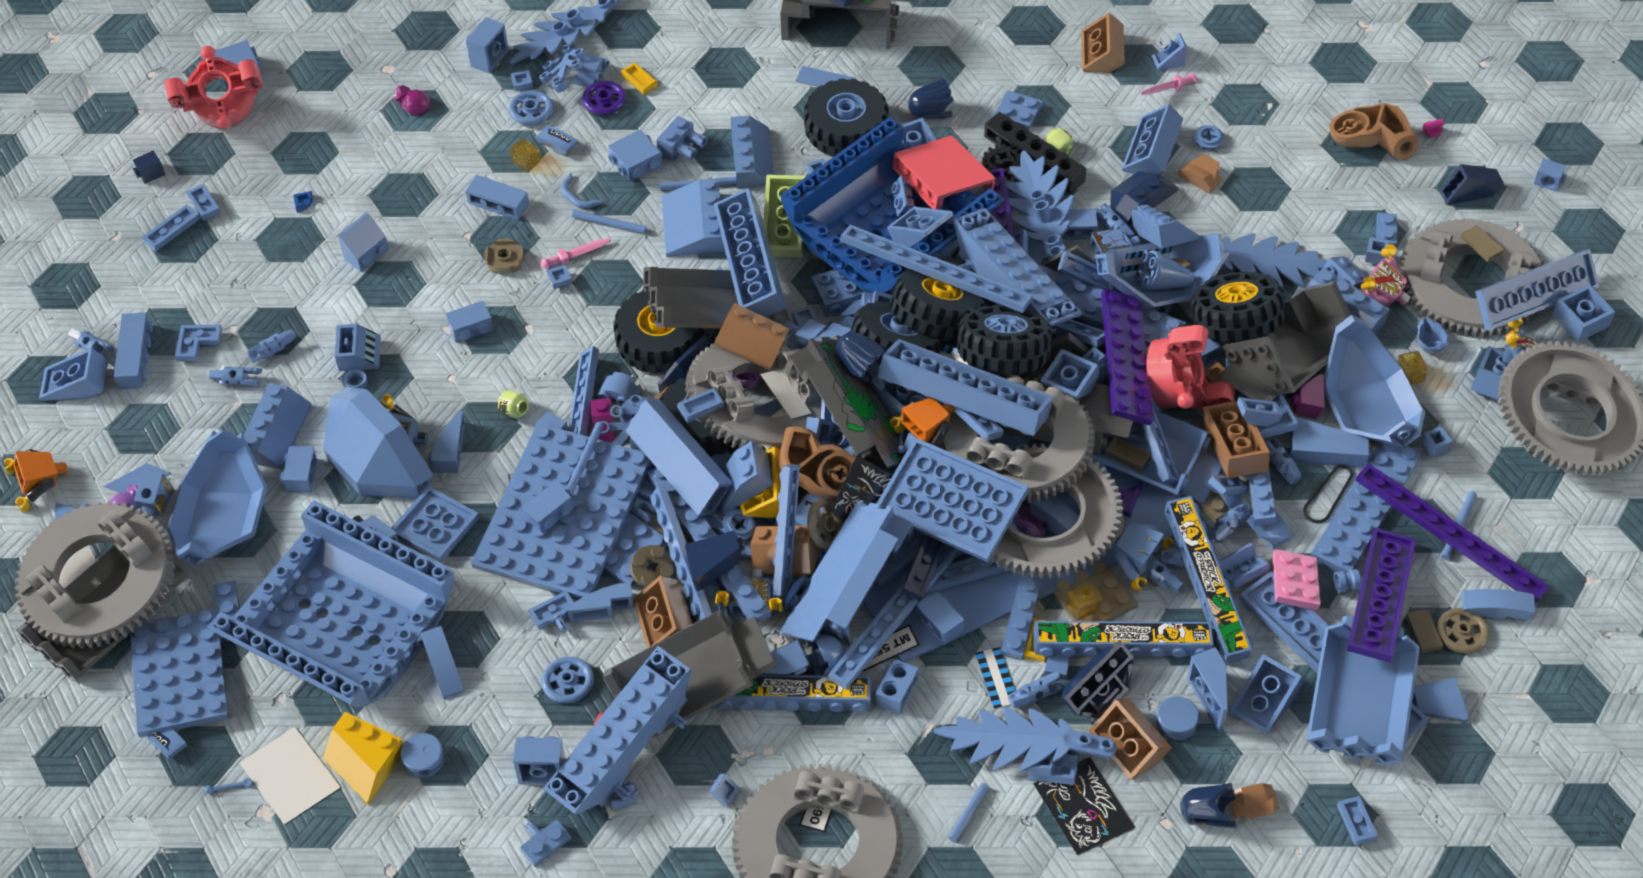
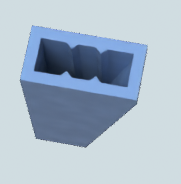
M1295 417L1298 422V430L1290 431V456L1295 463L1365 467L1368 459L1372 458V447H1369V438Z

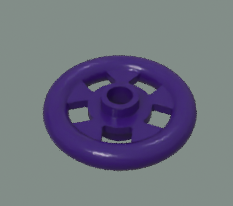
M612 81L595 82L588 86L582 95L584 107L597 115L613 114L620 110L626 102L625 90L622 86ZM594 91H597L595 96L591 95ZM613 96H619V99L613 100ZM595 101L598 105L594 106L591 103Z

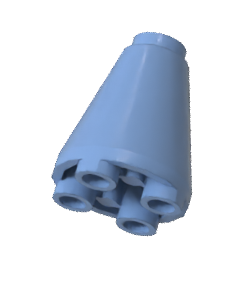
M1153 250L1142 253L1140 268L1135 273V281L1139 282L1140 287L1145 290L1184 289L1191 287L1194 282L1193 272H1190L1189 269L1160 252Z

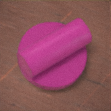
M1443 119L1424 123L1423 132L1430 137L1439 136L1442 133V126H1444Z

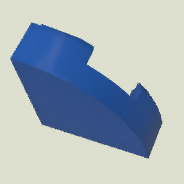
M312 191L293 195L297 213L307 209L313 202Z

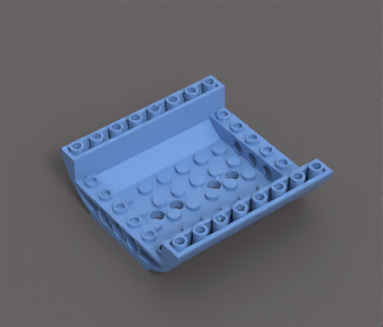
M313 500L301 515L306 529L234 617L220 611L207 629L354 707H365L374 703L383 695L386 696L423 649L424 645L420 633L436 628L441 620L451 594L454 570ZM304 603L311 604L307 609H300V606ZM321 612L328 613L325 618L317 617ZM356 630L363 631L360 636H352ZM374 639L381 640L378 645H370V642Z

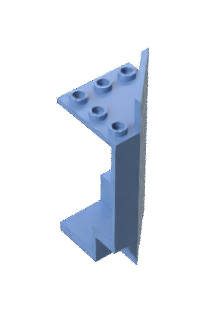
M857 501L779 633L809 642H814L818 634L827 633L837 638L841 644L851 646L853 642L848 625L891 552L896 554L903 541L912 543L915 538L913 523L894 514L892 506H887L884 509L880 504L869 503L867 505L862 501Z

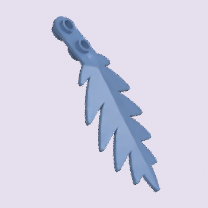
M598 0L594 7H578L568 12L551 14L553 18L561 21L534 23L535 27L546 31L522 33L521 36L531 40V42L513 46L519 52L511 58L510 64L528 57L534 60L546 48L550 54H553L560 47L563 39L568 46H572L580 30L585 37L589 36L595 28L597 21L603 23L605 14L611 11L621 0Z
M1022 151L1020 157L1021 167H1010L1012 174L1021 182H1006V187L1015 195L1023 198H1009L1010 207L1025 215H1011L1012 221L1024 229L1033 232L1028 233V238L1037 242H1043L1049 260L1066 251L1061 236L1064 235L1070 226V221L1064 222L1070 211L1074 197L1071 195L1059 204L1066 191L1068 179L1065 178L1052 188L1058 174V165L1043 175L1044 156L1033 162L1031 157L1025 151Z
M1255 233L1242 236L1231 243L1230 237L1222 239L1224 242V252H1230L1223 263L1229 271H1233L1232 264L1240 272L1247 271L1253 273L1257 269L1261 274H1266L1276 279L1282 288L1283 283L1278 271L1302 287L1303 281L1298 270L1310 277H1314L1327 262V260L1317 258L1318 251H1305L1296 254L1299 242L1288 243L1275 249L1278 236L1269 237L1253 245L1256 238Z
M1005 706L1003 707V714L1006 724L995 715L980 709L978 713L981 724L958 716L956 717L957 726H945L934 729L935 734L954 740L950 749L952 752L978 744L970 760L971 764L993 755L1003 747L993 766L995 771L1013 762L1026 751L1028 753L1019 769L1021 772L1040 763L1055 750L1054 762L1061 759L1069 750L1076 751L1079 754L1095 755L1101 759H1109L1117 751V745L1112 739L1072 730L1071 726L1063 719H1059L1058 727L1052 720L1033 708H1030L1028 711L1031 723L1014 710Z

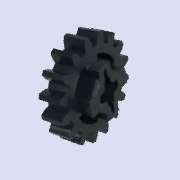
M996 144L995 149L989 147L988 152H984L982 165L988 171L1003 168L1005 177L1011 180L1013 174L1010 171V167H1021V153H1019L1018 148L1013 150L1012 145L1007 148L1005 144H1002V147Z

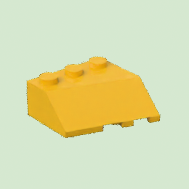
M775 446L766 450L773 485L740 505L742 513L746 517L777 518L779 513L778 494L781 489V470L779 468L780 450Z
M344 712L332 729L324 760L340 777L347 781L350 787L368 805L401 759L400 752L403 742L401 738Z

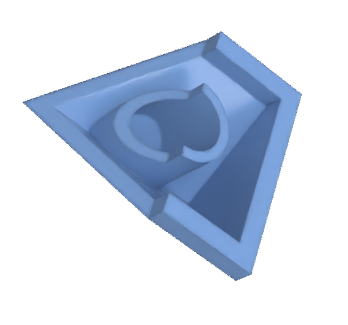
M1178 33L1177 38L1173 41L1170 40V43L1164 49L1160 48L1161 51L1157 55H1152L1158 70L1184 66L1187 46L1182 34Z

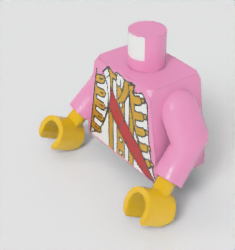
M1393 244L1386 245V248L1381 250V255L1386 258L1374 268L1369 277L1363 279L1365 283L1361 284L1360 290L1387 308L1394 301L1405 306L1411 297L1402 291L1407 281L1397 267L1394 257L1397 249Z

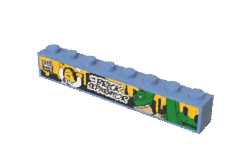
M1192 496L1168 501L1164 510L1206 620L1211 622L1212 635L1219 653L1223 654L1226 663L1249 658L1253 649V642L1251 637L1246 635L1244 619L1238 615L1236 599L1230 595L1229 581L1223 577L1221 561L1215 557V547L1213 541L1208 539L1206 534L1207 526L1200 519V509L1197 502L1193 501Z
M1035 621L1033 630L1034 653L1044 657L1053 654H1062L1066 657L1074 655L1093 657L1120 640L1133 657L1193 656L1213 648L1211 622Z
M758 675L753 678V686L711 708H719L721 710L743 709L746 711L753 709H764L766 711H774L775 709L788 711L809 710L812 712L820 710H831L833 712H841L842 710L854 712L870 711L871 677L858 676L846 690L829 680L828 676Z

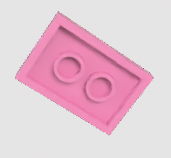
M1275 549L1273 553L1275 602L1318 611L1320 607L1317 558Z

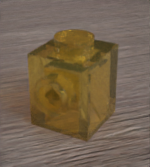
M523 138L509 149L511 162L527 173L541 162L539 149L533 143Z
M1419 350L1400 354L1398 363L1403 367L1410 383L1417 385L1424 382L1428 368Z
M1090 582L1068 592L1067 606L1078 621L1100 611L1101 601L1103 600L1102 595Z

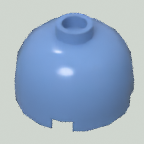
M820 634L814 642L807 641L806 644L807 648L811 647V654L808 657L811 661V668L816 676H828L847 652L843 643L841 644L837 638L828 634Z

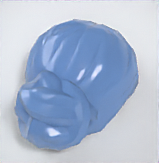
M1424 318L1419 321L1417 326V342L1419 347L1427 353L1442 351L1447 346L1449 337L1441 324L1431 318Z

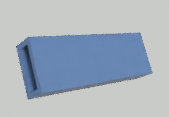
M645 399L636 415L630 420V424L625 430L626 433L698 516L712 515L733 485L732 481L660 399Z

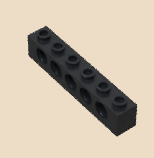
M998 112L985 123L984 137L999 147H1002V144H1005L1007 148L1012 145V149L1018 148L1019 153L1025 151L1033 162L1044 156L1043 175L1058 165L1059 170L1055 184L1058 185L1067 178L1069 182L1066 191L1068 193H1073L1086 181L1087 168L1056 149L1053 145L1048 144L1024 126L1019 125L1009 116Z

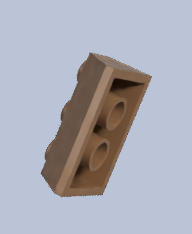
M1107 13L1081 30L1082 71L1111 73L1125 64L1124 25L1112 14Z
M734 303L714 344L770 370L790 329Z
M756 526L751 541L752 569L758 568L763 570L764 576H774L775 567L773 560L776 555L775 537L778 526ZM795 526L792 576L813 575L821 548L811 539L808 526Z
M660 575L633 599L647 648L693 624L679 580Z
M1116 699L1089 730L1093 735L1110 738L1116 743L1117 751L1111 758L1130 780H1134L1157 765L1172 749L1130 699Z

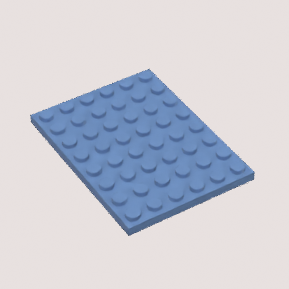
M537 423L471 562L472 568L558 593L567 591L571 597L578 599L594 592L607 563L606 561L649 469L651 460L643 451L598 439L571 497L575 507L568 515L556 521L553 527L541 533L526 517L522 506L555 481L566 490L590 437Z

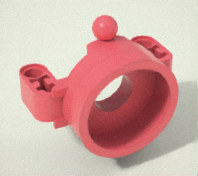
M206 45L201 49V56L205 60L198 63V67L190 75L187 84H184L180 78H169L164 81L167 99L173 108H183L184 112L193 110L197 117L205 124L227 129L240 123L248 116L252 110L255 95L258 94L257 89L263 87L259 67L254 60H243L236 65L233 62L224 60L222 57H215V49L212 46ZM217 79L225 80L229 84V89L223 97L219 99L207 97L206 88L210 82Z
M1193 325L1174 328L1168 334V338L1155 339L1151 342L1147 353V377L1150 381L1152 396L1160 408L1181 407L1187 409L1191 407L1193 410L1197 407L1203 411V407L1234 402L1236 394L1234 387L1225 381L1208 383L1204 375L1201 352L1205 350L1209 332L1206 327Z

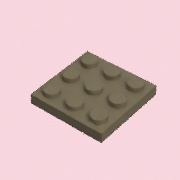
M1101 561L1093 564L1095 573L1089 576L1083 570L1075 573L1076 582L1070 585L1067 580H1059L1056 584L1058 590L1053 593L1072 621H1112L1138 607L1137 601L1110 566L1106 567Z

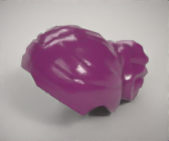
M401 85L397 87L394 93V100L401 104L402 109L410 115H421L430 107V98L424 91L418 89L411 90L409 87Z

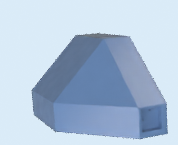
M1221 233L1201 235L1198 240L1174 245L1169 258L1187 260L1192 266L1189 270L1194 273V282L1189 288L1165 290L1142 289L1139 282L1135 281L1136 271L1120 273L1126 253L1160 248L1153 243L1115 249L1096 254L1095 257L1100 277L1122 293L1136 297L1141 302L1142 307L1148 308L1192 300L1195 291L1200 285H1203L1209 279H1214L1230 252H1224L1223 250L1224 242Z
M1353 315L1349 316L1335 328L1324 374V393L1342 431L1369 438L1371 441L1404 448L1420 436L1425 411L1403 367L1363 320Z
M347 386L330 397L323 446L327 461L360 495L417 499L419 497L418 492L432 483L431 477L434 475L403 426L367 389Z
M223 429L218 433L213 431L180 482L167 532L177 556L194 565L209 560L255 536L267 485L243 433L234 436Z

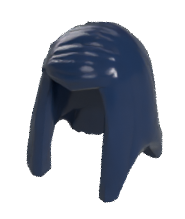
M942 78L914 91L908 100V109L911 114L917 119H945L952 117V111L945 112L947 106L954 101L949 84Z
M856 332L845 333L838 339L836 344L837 355L845 368L852 375L869 383L871 378L865 372L870 370L875 360L882 359V355L885 352L883 348L872 339Z
M1232 783L1193 788L1182 797L1180 810L1187 824L1195 825L1202 823L1217 827L1236 828V821H1230V815L1224 812L1226 806L1236 799Z

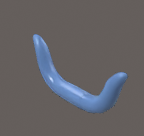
M569 173L561 184L562 194L579 208L589 209L604 204L601 200L581 201L568 190V185L572 181V173Z

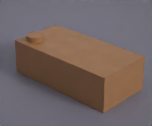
M1237 401L1203 407L1202 427L1205 431L1210 432L1208 436L1211 438L1210 443L1227 478L1267 472L1269 470L1270 452L1256 425H1249L1243 418Z

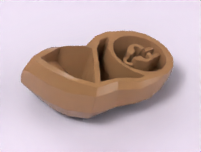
M1382 103L1373 106L1356 107L1337 115L1329 125L1332 139L1342 147L1370 148L1378 144L1398 160H1406L1412 157L1419 148L1418 138L1401 109L1395 105Z
M792 426L787 427L784 432L779 454V468L782 470L784 465H800L798 486L803 487L812 495L822 499H836L855 457L844 451L841 447L831 444L821 445L816 433L810 429Z

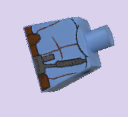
M1123 229L1093 232L1091 234L1090 246L1095 255L1115 249L1140 245L1138 236L1127 238Z

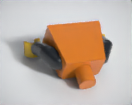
M934 398L910 401L907 406L902 407L899 418L893 417L890 420V425L894 427L897 433L903 432L906 427L918 439L939 447L949 431L950 415L955 413L953 405H940Z
M33 449L16 451L14 460L7 458L4 461L5 471L10 475L16 473L22 494L26 495V497H18L15 501L22 513L30 509V501H35L43 493L56 486L57 475L67 474L66 462L54 463L49 452H40Z

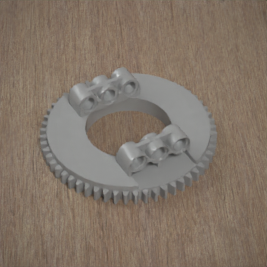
M1465 218L1461 220H1447V222L1441 221L1437 225L1433 224L1431 228L1426 227L1425 231L1421 230L1419 235L1415 234L1414 239H1410L1409 244L1403 250L1398 267L1400 273L1407 281L1402 291L1411 296L1409 305H1415L1414 311L1421 310L1420 316L1427 315L1426 318L1435 320L1443 328L1448 327V332L1455 329L1456 335L1462 331L1465 337L1468 333H1471L1473 338H1475L1476 334H1479L1481 338L1484 337V334L1492 338L1493 333L1499 337L1501 332L1506 335L1509 330L1514 331V329L1509 327L1508 323L1492 330H1485L1478 300L1454 292L1444 283L1441 277L1447 258L1462 253L1478 254L1461 238L1463 232L1476 225L1504 249L1503 254L1494 258L1493 261L1504 270L1506 274L1505 280L1543 266L1544 261H1540L1541 256L1536 254V249H1532L1531 244H1528L1525 239H1522L1518 234L1516 235L1512 230H1508L1504 226L1501 227L1489 221ZM1538 312L1523 317V323L1519 325L1520 329L1522 325L1526 326L1528 321H1533L1534 316L1536 317Z
M1549 341L1547 345L1542 342L1539 346L1534 344L1532 348L1527 347L1525 351L1522 350L1519 355L1517 354L1510 361L1501 375L1500 386L1498 387L1500 392L1497 397L1500 398L1498 404L1501 405L1499 411L1503 412L1502 419L1506 421L1505 426L1509 427V432L1515 436L1514 439L1518 440L1520 446H1523L1534 458L1541 457L1540 462L1542 463L1547 460L1550 467L1555 464L1557 470L1563 467L1565 473L1571 470L1573 475L1580 472L1582 476L1589 474L1590 477H1593L1594 474L1601 476L1603 472L1608 475L1611 471L1615 473L1618 469L1622 470L1624 466H1628L1642 452L1643 396L1640 395L1643 391L1636 389L1639 385L1638 383H1631L1632 376H1625L1628 372L1627 370L1620 371V364L1614 366L1615 360L1607 361L1606 354L1600 357L1598 350L1592 353L1591 347L1586 351L1582 344L1577 348L1574 342L1569 346L1567 341H1564L1562 345L1559 341H1556L1554 345ZM1544 387L1549 392H1563L1566 398L1571 400L1581 399L1588 407H1599L1602 405L1607 419L1605 431L1595 436L1582 437L1559 429L1547 418L1541 407V389Z
M711 344L710 348L706 347L705 351H701L693 360L685 383L686 398H691L712 388L717 390L725 402V407L700 417L699 422L705 423V429L712 428L711 434L718 433L717 439L724 437L725 444L732 442L731 447L733 448L736 445H739V448L752 441L765 451L768 449L761 444L773 445L770 448L775 446L780 450L787 427L797 426L806 428L808 417L821 419L822 399L812 382L805 384L798 372L789 377L787 376L784 369L788 357L800 349H790L784 345L771 369L768 370L715 344ZM781 369L812 414L792 419L788 414L780 417H764L754 414V404L751 397L743 394L741 382L733 380V377L741 373L763 374Z
M1016 375L1002 377L1053 396L1048 419L1044 422L1051 430L1053 440L1048 449L1036 458L1031 457L1024 450L1011 451L1008 446L1002 443L991 445L987 439L978 437L979 434L958 414L953 413L950 415V428L939 448L1027 485L1029 491L1024 499L1028 503H1031L1032 498H1035L1038 502L1040 501V496L1048 499V493L1056 496V490L1062 493L1063 487L1070 488V482L1076 483V477H1082V472L1086 471V466H1089L1092 453H1094L1095 432L1093 424H1091V417H1088V411H1084V405H1080L1079 400H1074V397L1063 393L1056 387H1049L1041 382L1039 383L1038 378L1030 381L1028 376L1025 380H1022L1021 376Z
M1044 443L1041 444L1040 448L1033 444L1032 449H1029L1027 444L1024 445V451L1033 458L1038 457L1048 449ZM1093 458L1090 459V464L1086 466V471L1082 472V477H1076V483L1070 482V488L1063 487V491L1073 497L1080 509L1081 514L1075 525L1058 536L1037 538L1019 532L1010 524L990 558V562H996L997 567L1002 566L1005 568V571H1013V574L1021 573L1022 576L1030 575L1031 578L1036 575L1043 578L1044 574H1047L1049 578H1052L1053 573H1056L1058 577H1061V572L1069 575L1071 569L1077 573L1079 566L1082 569H1086V563L1093 565V560L1099 561L1100 554L1105 555L1106 549L1110 550L1111 543H1115V537H1118L1122 523L1123 507L1122 500H1120L1121 493H1118V486H1115V480H1110L1111 474H1105V468L1099 469L1100 463L1093 464Z
M99 502L98 505L91 503L87 507L83 505L80 509H73L72 512H66L64 516L57 517L56 521L50 522V525L43 528V531L36 535L37 538L30 542L31 546L26 548V555H22L23 561L19 563L20 570L16 571L19 578L15 579V582L18 584L15 586V590L18 592L15 594V597L19 600L17 604L20 607V612L31 628L43 638L46 637L48 641L51 642L53 640L57 645L61 642L64 647L69 644L72 648H75L78 644L80 648H83L87 644L89 648H92L94 642L98 647L101 646L102 640L110 644L112 637L115 641H118L119 634L127 637V630L133 633L135 632V625L142 627L141 620L149 621L147 614L154 615L155 611L153 608L161 607L158 601L166 599L162 593H169L170 591L167 586L172 585L170 578L174 577L172 570L175 569L173 564L175 562L173 556L175 552L164 528L148 512H143L141 508L136 510L134 505L128 507L126 503L120 506L118 502H115L114 505L110 502L106 504ZM101 542L114 543L130 561L126 579L113 594L103 600L88 604L76 603L59 583L60 574L65 563L77 551L88 545Z
M810 764L807 770L803 765H800V769L792 767L790 772L783 770V774L780 776L775 774L773 780L768 778L766 785L760 784L759 791L753 790V798L747 797V804L742 805L743 812H738L739 820H735L736 828H733L732 850L736 870H739V878H895L894 873H898L897 865H901L903 832L901 831L902 825L899 823V815H895L896 808L891 807V800H886V793L880 794L879 786L873 787L872 780L866 782L865 776L858 779V772L856 771L849 775L848 768L841 772L840 766L832 770L831 764H828L826 769H823L822 764H819L818 768L814 769L813 765ZM816 807L832 809L845 816L853 824L859 838L857 850L852 859L841 869L831 865H816L814 862L804 859L794 860L790 856L780 854L777 849V837L784 823L794 814L805 809Z

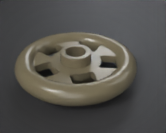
M818 499L811 505L808 511L807 526L813 542L821 549L828 550L842 528L843 520L842 517L830 512L834 504L832 501ZM821 507H823L824 514H820ZM821 534L825 535L824 540L820 537Z
M1454 608L1443 613L1436 626L1442 644L1448 649L1461 654H1472L1480 651L1486 646L1490 637L1489 626L1481 615L1464 612L1462 608ZM1460 617H1466L1470 620L1469 622L1460 620ZM1449 620L1454 622L1452 628L1446 626ZM1479 626L1481 633H1474V627ZM1453 634L1458 641L1453 642L1449 636ZM1471 638L1475 641L1472 645H1467L1466 643Z

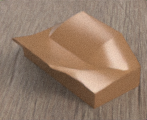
M1203 153L1196 159L1186 163L1178 171V177L1210 194L1221 182L1219 175L1220 162Z
M1265 783L1243 787L1234 791L1236 799L1229 803L1235 819L1246 816L1250 819L1274 814L1275 810L1279 809V803L1273 786Z

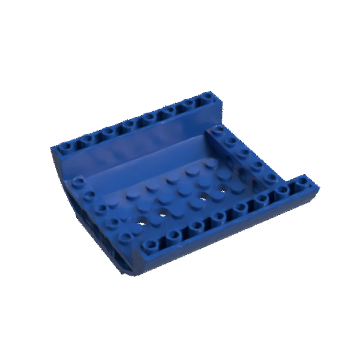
M891 117L884 120L780 195L787 217L795 231L807 245V249L863 291L875 292L877 290L887 292L896 285L898 277L905 270H909V268L840 242L841 234L849 225L893 241L887 227L900 218V216L897 217L894 197L891 191L893 183L900 177L892 168L894 154L909 147L902 143L904 126ZM912 189L913 197L911 199L914 200V205L932 209ZM988 189L979 197L968 190L944 197L942 210L952 211L954 215L929 233L924 239L917 242L912 249L935 256L957 239L953 224L955 218L984 208L991 213L1005 199L992 189Z

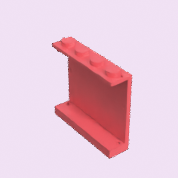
M952 135L898 151L894 154L892 168L900 176L903 175V180L908 181L911 184V188L932 209L942 210L944 197L982 186L985 191L988 189L994 190L996 178Z

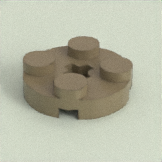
M502 238L493 241L494 244L490 247L489 245L486 247L484 258L490 272L509 273L517 272L520 269V265L524 260L523 248L521 245L516 244L514 240Z
M648 545L640 548L634 554L630 563L632 578L639 585L642 584L646 587L660 575L670 578L674 571L670 555L660 545ZM649 562L656 565L655 572L647 569Z

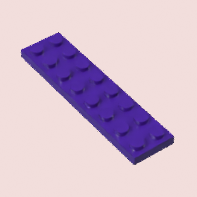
M1104 288L1101 292L1112 415L1150 426L1154 419L1150 381L1147 377V353L1141 302L1134 296Z
M1378 528L1373 529L1346 651L1391 663L1416 544L1415 538Z

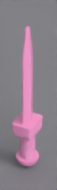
M1189 74L1184 78L1177 75L1174 76L1173 81L1142 91L1141 95L1154 94L1171 88L1179 91L1183 89L1184 85L1192 82L1195 83L1197 78L1194 74Z
M611 239L593 241L567 252L563 248L557 252V256L549 259L543 258L541 266L544 269H549L550 266L558 263L567 265L569 264V259L598 249L610 242Z

